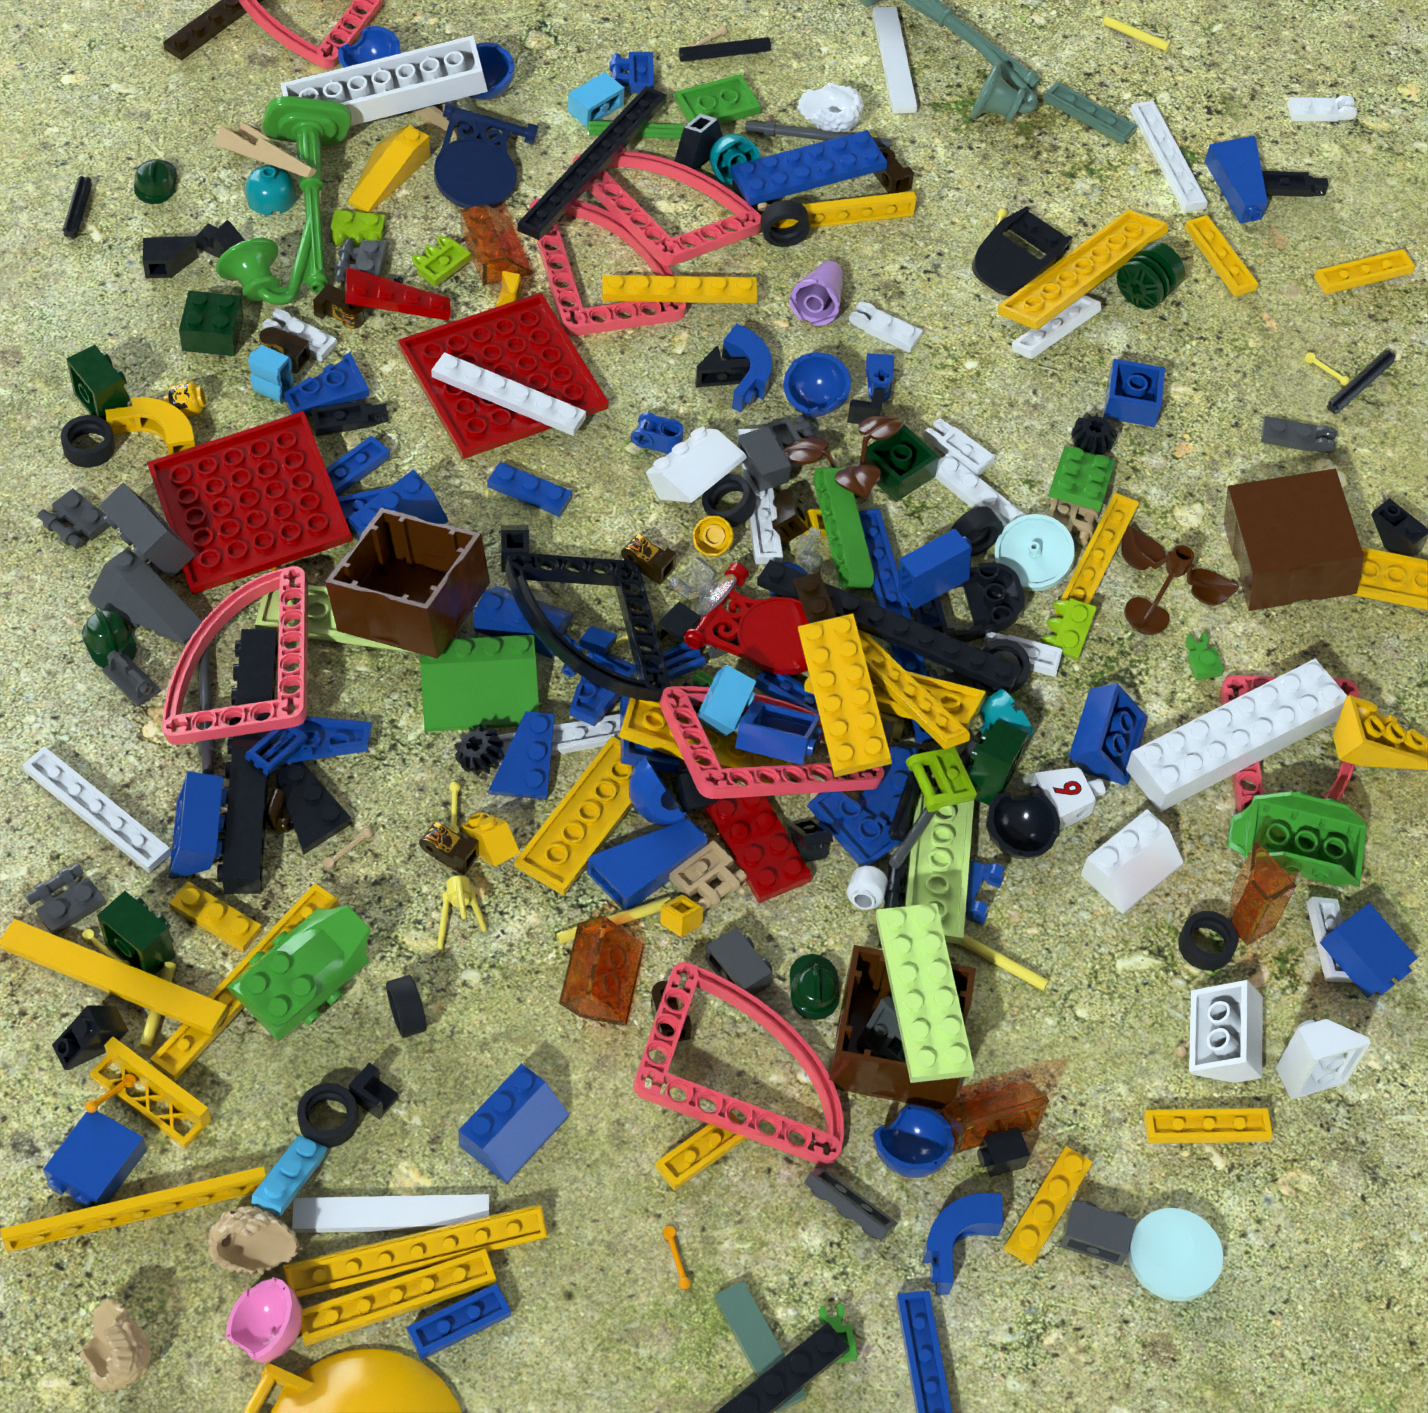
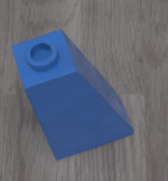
M1250 136L1210 144L1205 163L1239 224L1261 220L1268 201L1256 138Z
M687 819L592 855L587 861V874L625 911L634 908L669 882V873L707 845L708 838L700 826H695Z

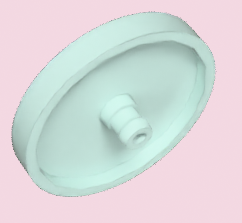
M1031 514L1013 520L1005 526L995 544L996 563L1004 564L1013 569L1018 575L1024 591H1044L1058 585L1067 577L1074 563L1075 549L1070 532L1061 522L1046 515Z
M1164 1208L1153 1211L1138 1223L1132 1234L1128 1258L1137 1280L1148 1291L1166 1300L1189 1301L1204 1295L1215 1284L1223 1266V1249L1214 1229L1200 1216L1184 1209Z

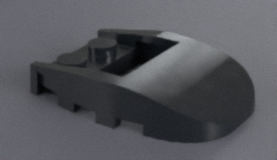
M1028 206L1002 219L979 246L972 261L974 275L982 283L1005 296H1012L1062 259L1065 249L1069 250L1071 248L1073 238L1071 235L1066 237L1030 213ZM1011 230L1046 255L1040 260L1002 233Z
M987 562L979 563L978 567H970L969 580L955 587H963L974 624L970 629L955 630V628L947 627L939 596L915 610L912 608L916 622L962 642H969L985 637L988 632L998 633L1012 626L1023 611L1025 596L1020 579L1013 569L1001 563Z

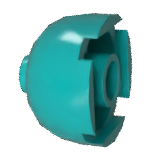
M727 134L720 137L714 143L710 151L709 162L713 173L721 182L729 184L734 180L730 174V166L761 157L759 149L749 138L740 134Z
M273 165L257 167L250 173L245 183L247 204L253 211L263 215H271V212L280 211V214L292 208L296 201V189L291 175L286 170Z
M1003 689L991 695L980 709V720L983 726L979 729L982 734L986 728L991 730L996 720L1029 733L1027 739L1033 735L1034 731L1021 709L1018 710L1012 704L1015 702L1014 699Z

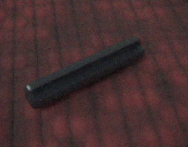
M80 176L77 179L62 229L65 237L75 238L78 234L92 187L91 179L88 176Z

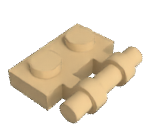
M1053 498L1048 516L1061 522L1070 534L1071 532L1077 533L1078 544L1087 545L1088 540L1093 536V524L1098 519L1100 511ZM1076 514L1083 515V521L1075 519Z
M713 840L670 872L669 880L687 898H691L698 892L702 898L696 903L704 908V912L709 907L714 908L718 905L720 899L727 893H734L739 889L740 883L746 880L747 876L741 869L734 874L728 870L733 866V859ZM718 877L722 883L712 889L708 884Z

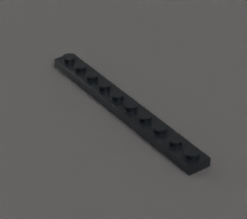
M645 86L517 223V231L540 240L663 107L667 100V94Z
M770 559L757 578V586L780 596L799 600L793 580L807 575ZM824 582L836 616L854 614L856 626L859 630L993 688L1003 689L1008 694L1021 674V666Z

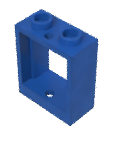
M754 700L739 722L735 748L803 765L808 755L813 756L816 744L819 745L821 742L823 729L819 727L820 716Z

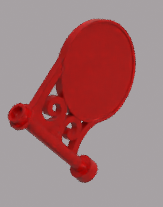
M739 563L730 564L724 574L726 582L695 629H688L686 631V645L692 649H699L707 643L774 674L792 675L808 671L798 631V626L806 625L808 622L800 600L788 597L757 600L734 591L735 587L744 585L749 577V572ZM728 598L732 600L729 602V611L723 607ZM736 608L740 609L741 611L736 613ZM729 627L731 631L725 632V628ZM716 628H718V637L713 633ZM737 637L739 646L731 644L727 641H732Z

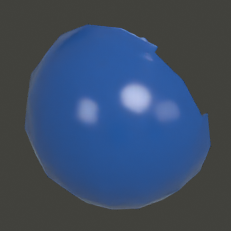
M368 26L362 31L361 38L356 44L349 46L345 43L338 49L339 62L343 68L401 54L400 43L396 35L390 30L379 26Z
M484 42L476 44L488 92L469 97L480 100L498 98L507 91L514 79V59L507 50L500 47L497 43Z
M819 352L804 354L792 361L785 373L783 382L788 402L796 411L809 417H820L839 408L847 400L851 387L849 371L845 365L834 356Z
M644 756L634 766L629 777V798L633 808L648 822L660 826H671L687 820L686 813H683L674 796L656 771L658 767L654 768L646 756Z
M913 1104L903 1108L899 1112L897 1119L888 1128L881 1125L873 1133V1141L878 1157L891 1171L907 1178H923L941 1170L951 1158L955 1143L951 1125L941 1114L928 1107Z

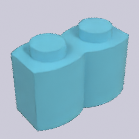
M260 345L257 350L251 352L248 359L252 373L250 377L254 392L283 404L285 402L284 392L294 386L293 376L291 375V358L264 345Z

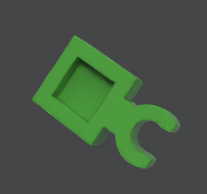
M1205 632L1201 633L1200 643L1195 642L1191 634L1188 635L1185 642L1189 650L1187 659L1195 680L1222 676L1224 672L1223 665L1216 647H1207L1209 641Z
M841 1303L837 1304V1316L829 1317L826 1314L825 1306H820L818 1317L821 1324L825 1325L828 1322L849 1346V1352L834 1364L856 1361L858 1355L852 1325L842 1326L845 1313L843 1305Z

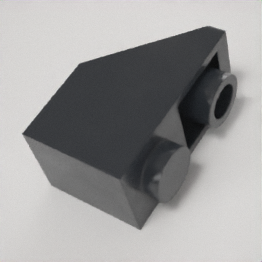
M699 114L683 129L674 161L695 170L708 159L714 143L720 137H723L718 119Z
M196 236L143 238V266L146 279L172 278L198 258Z
M1389 498L1372 512L1371 516L1383 546L1390 553L1414 557L1422 551L1428 539V528Z
M501 525V572H505L510 554L529 553L528 525Z
M688 768L682 769V773H679L678 777L671 783L683 813L712 807L716 804V799H709L699 793Z
M87 1005L52 1044V1047L64 1070H70L106 1053L104 1045L112 1037L120 1041L129 1030L116 1006Z

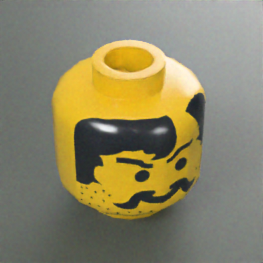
M192 381L171 385L168 395L164 396L165 402L177 407L187 418L200 415L203 408L206 407V397L202 386H197Z

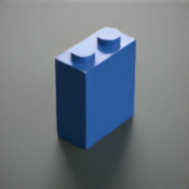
M953 529L899 558V592L914 610L969 580L972 546L968 538L962 537L956 529Z
M1370 903L1336 927L1320 942L1323 948L1367 999L1377 991L1380 995L1387 992L1395 985L1392 979L1395 978L1398 982L1412 972L1409 965L1418 959Z
M98 1111L94 1113L86 1112L43 1168L47 1179V1186L60 1195H63L64 1192L74 1197L73 1200L84 1209L109 1203L146 1153L147 1148L144 1137Z

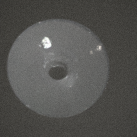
M728 574L714 582L711 579L705 581L699 588L701 595L695 605L694 612L703 616L713 610L732 590L736 583V576Z

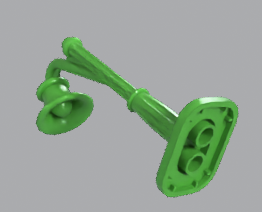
M281 96L271 100L266 106L262 119V127L265 134L275 140L295 142L297 145V158L307 162V165L315 168L316 173L310 178L300 175L301 182L299 187L304 192L306 222L288 287H281L277 277L271 273L270 266L278 256V245L271 239L252 238L230 247L220 256L216 263V272L221 278L239 281L244 288L243 297L247 301L257 302L264 300L274 305H285L296 299L302 283L307 284L314 293H320L326 284H329V278L325 275L319 195V191L323 188V182L321 181V146L339 144L347 136L351 125V111L344 104L293 96Z

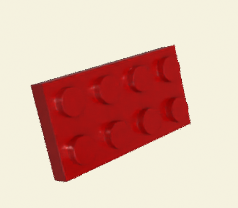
M765 796L723 798L716 800V804L712 807L705 808L707 815L737 867L745 872L747 876L745 881L758 903L811 882L812 875Z

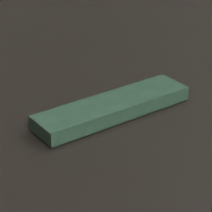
M1056 82L1044 94L1043 101L1122 145L1137 130V125L1059 82Z
M744 1281L715 1294L714 1300L758 1379L785 1357L782 1349ZM804 1389L775 1412L779 1413L805 1400L807 1395Z

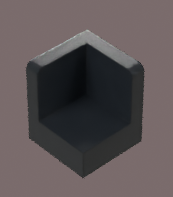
M873 389L871 402L850 400L847 423L860 424L869 417L881 415L884 390Z
M679 601L658 621V638L662 640L670 633L675 638L681 639L688 629L696 628L701 620V616Z
M370 1062L349 1084V1091L355 1097L356 1103L379 1120L398 1100V1093L380 1081L379 1069Z

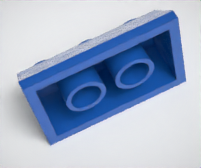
M413 469L349 516V530L359 541L362 532L380 508L416 516L419 519L436 524H446L449 520L432 489Z
M494 586L484 591L474 610V631L490 637L534 635L535 653L553 658L554 653L546 647L524 618L512 591L499 586ZM536 600L549 621L564 636L574 617V613Z
M1118 683L1090 689L1069 757L1086 774L1121 785H1128L1131 775L1127 772L1126 768L1131 752L1140 746L1148 716Z
M187 771L176 801L168 878L176 879L209 870L214 858H220L222 841L217 840L218 832L222 833L225 815L220 814V807L225 806L227 789L222 788V776Z
M521 1063L458 1130L459 1146L508 1184L567 1120L569 1113L548 1084Z

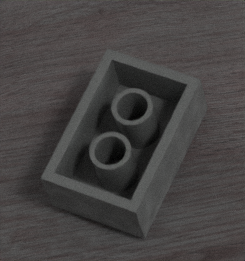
M124 482L99 505L107 514L104 520L115 530L119 528L118 535L129 546L134 544L132 551L143 562L149 559L147 563L158 574L163 571L173 578L196 555L158 512Z

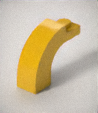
M135 397L131 398L132 406L105 410L106 420L112 427L113 435L139 431L154 433L165 441L169 455L195 447L193 430L189 420L177 407L170 403L154 398Z

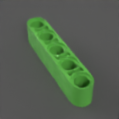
M818 468L814 474V486L839 585L842 589H869L873 585L874 572L854 493L839 486L834 478L838 471L846 468Z

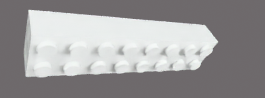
M474 36L281 83L283 96L344 104L351 111L350 126L488 92Z
M1315 658L1133 750L1126 770L1160 813L1338 721L1347 695Z

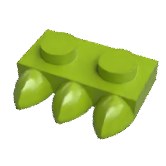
M335 209L330 227L332 242L338 246L348 237L354 241L353 247L356 248L364 238L366 241H382L386 222L385 215Z
M444 236L437 237V243L440 248L430 245L424 246L427 257L412 255V261L417 268V274L434 287L438 286L472 260L471 253L453 239Z
M1071 598L1070 600L1056 601L1052 606L1063 618H1051L1046 623L1057 635L1043 636L1040 638V641L1043 644L1061 648L1063 656L1079 660L1097 607Z

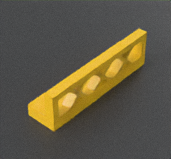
M112 1037L104 1045L107 1055L89 1073L90 1077L109 1091L122 1082L123 1076L126 1073L134 1075L136 1078L135 1084H142L145 1087L146 1096L132 1098L127 1094V1087L117 1092L114 1096L186 1149L211 1122L208 1107L115 1037ZM112 1063L122 1069V1078L108 1080L101 1074ZM164 1101L169 1105V1114L154 1115L150 1109V1103ZM188 1119L195 1125L183 1137L174 1130V1121Z

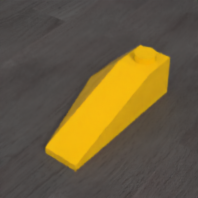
M411 125L390 132L375 146L348 200V204L362 212L371 213L430 158V136Z
M1352 695L1345 698L1333 733L1336 754L1339 760L1364 767L1428 770L1427 737L1414 729L1407 731L1397 724V718L1391 714L1388 717L1377 712L1378 706L1370 701Z

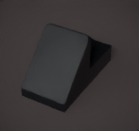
M228 220L219 228L208 223L196 235L197 248L217 258H220L230 247L245 241Z
M716 346L696 366L695 387L740 384L749 372L748 359L721 360L719 346Z
M816 818L787 824L792 842L804 863L828 857L826 843L833 842L831 829Z

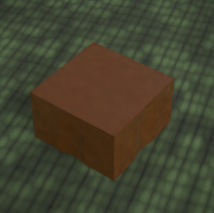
M1336 468L1228 486L1224 527L1232 555L1239 567L1240 583L1248 611L1284 606L1301 600H1322L1357 594L1364 555Z
M380 508L362 532L355 547L343 557L325 583L337 631L438 659L489 586L490 579L481 533L447 524L431 523L416 516Z
M854 945L845 981L829 1080L833 1081L837 1090L950 1111L960 1077L910 1083L906 1063L870 1056L871 1050H864L856 1043L881 999L887 996L892 999L893 997L883 950ZM951 964L965 1025L971 1007L976 968Z

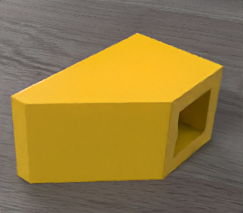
M479 812L471 815L467 819L468 822L460 826L466 838L470 836L479 841V856L483 862L496 867L520 854L507 821Z

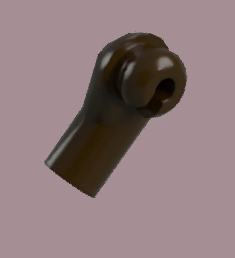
M274 789L268 801L265 815L273 831L278 834L282 832L288 833L292 829L293 823L289 817H284L281 811L286 793L282 790Z

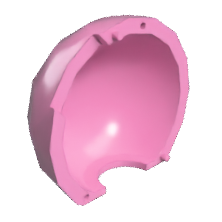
M274 1277L260 1282L250 1290L246 1289L236 1301L230 1313L226 1338L247 1351V1355L260 1363H268L283 1356L296 1342L302 1327V1307L295 1291L283 1280Z

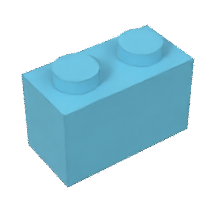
M606 72L593 77L587 83L568 93V112L586 127H588L590 120L599 121L624 106V87Z
M726 664L716 673L699 709L697 717L701 725L723 737H726L733 731L737 732L739 722L743 717L741 714L744 707H748L754 699L755 692L752 690L756 681Z

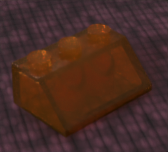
M485 204L460 209L461 232L483 285L502 281V271L517 273L521 277L532 275L531 267L512 222L507 215Z
M1258 841L1252 845L1234 883L1229 920L1234 924L1238 932V938H1241L1247 946L1275 929L1296 888L1294 882Z
M605 916L578 923L559 1004L580 1018L622 1026L627 1025L645 944Z
M1015 1082L991 1094L986 1091L977 1094L972 1100L965 1102L957 1100L947 1104L942 1109L941 1115L951 1125V1131L955 1140L952 1154L979 1147L983 1137L1016 1127L1020 1128L1021 1133L1038 1128L1049 1103L1047 1095L1030 1082L1022 1084Z

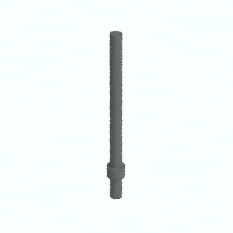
M746 121L745 131L764 133V136L772 137L776 134L827 141L850 135L847 133L777 125L773 121H765V123ZM872 137L878 148L890 149L891 139Z
M208 645L198 662L200 711L212 710L210 652ZM203 722L201 724V730L208 729L212 725V722ZM214 739L199 741L198 753L202 756V773L211 775L214 773L216 741Z
M970 741L962 754H959L966 770L971 765L970 757L977 744L974 741ZM940 788L935 792L936 795L942 794ZM926 807L924 808L889 860L891 867L895 869L900 867L937 811L928 812Z

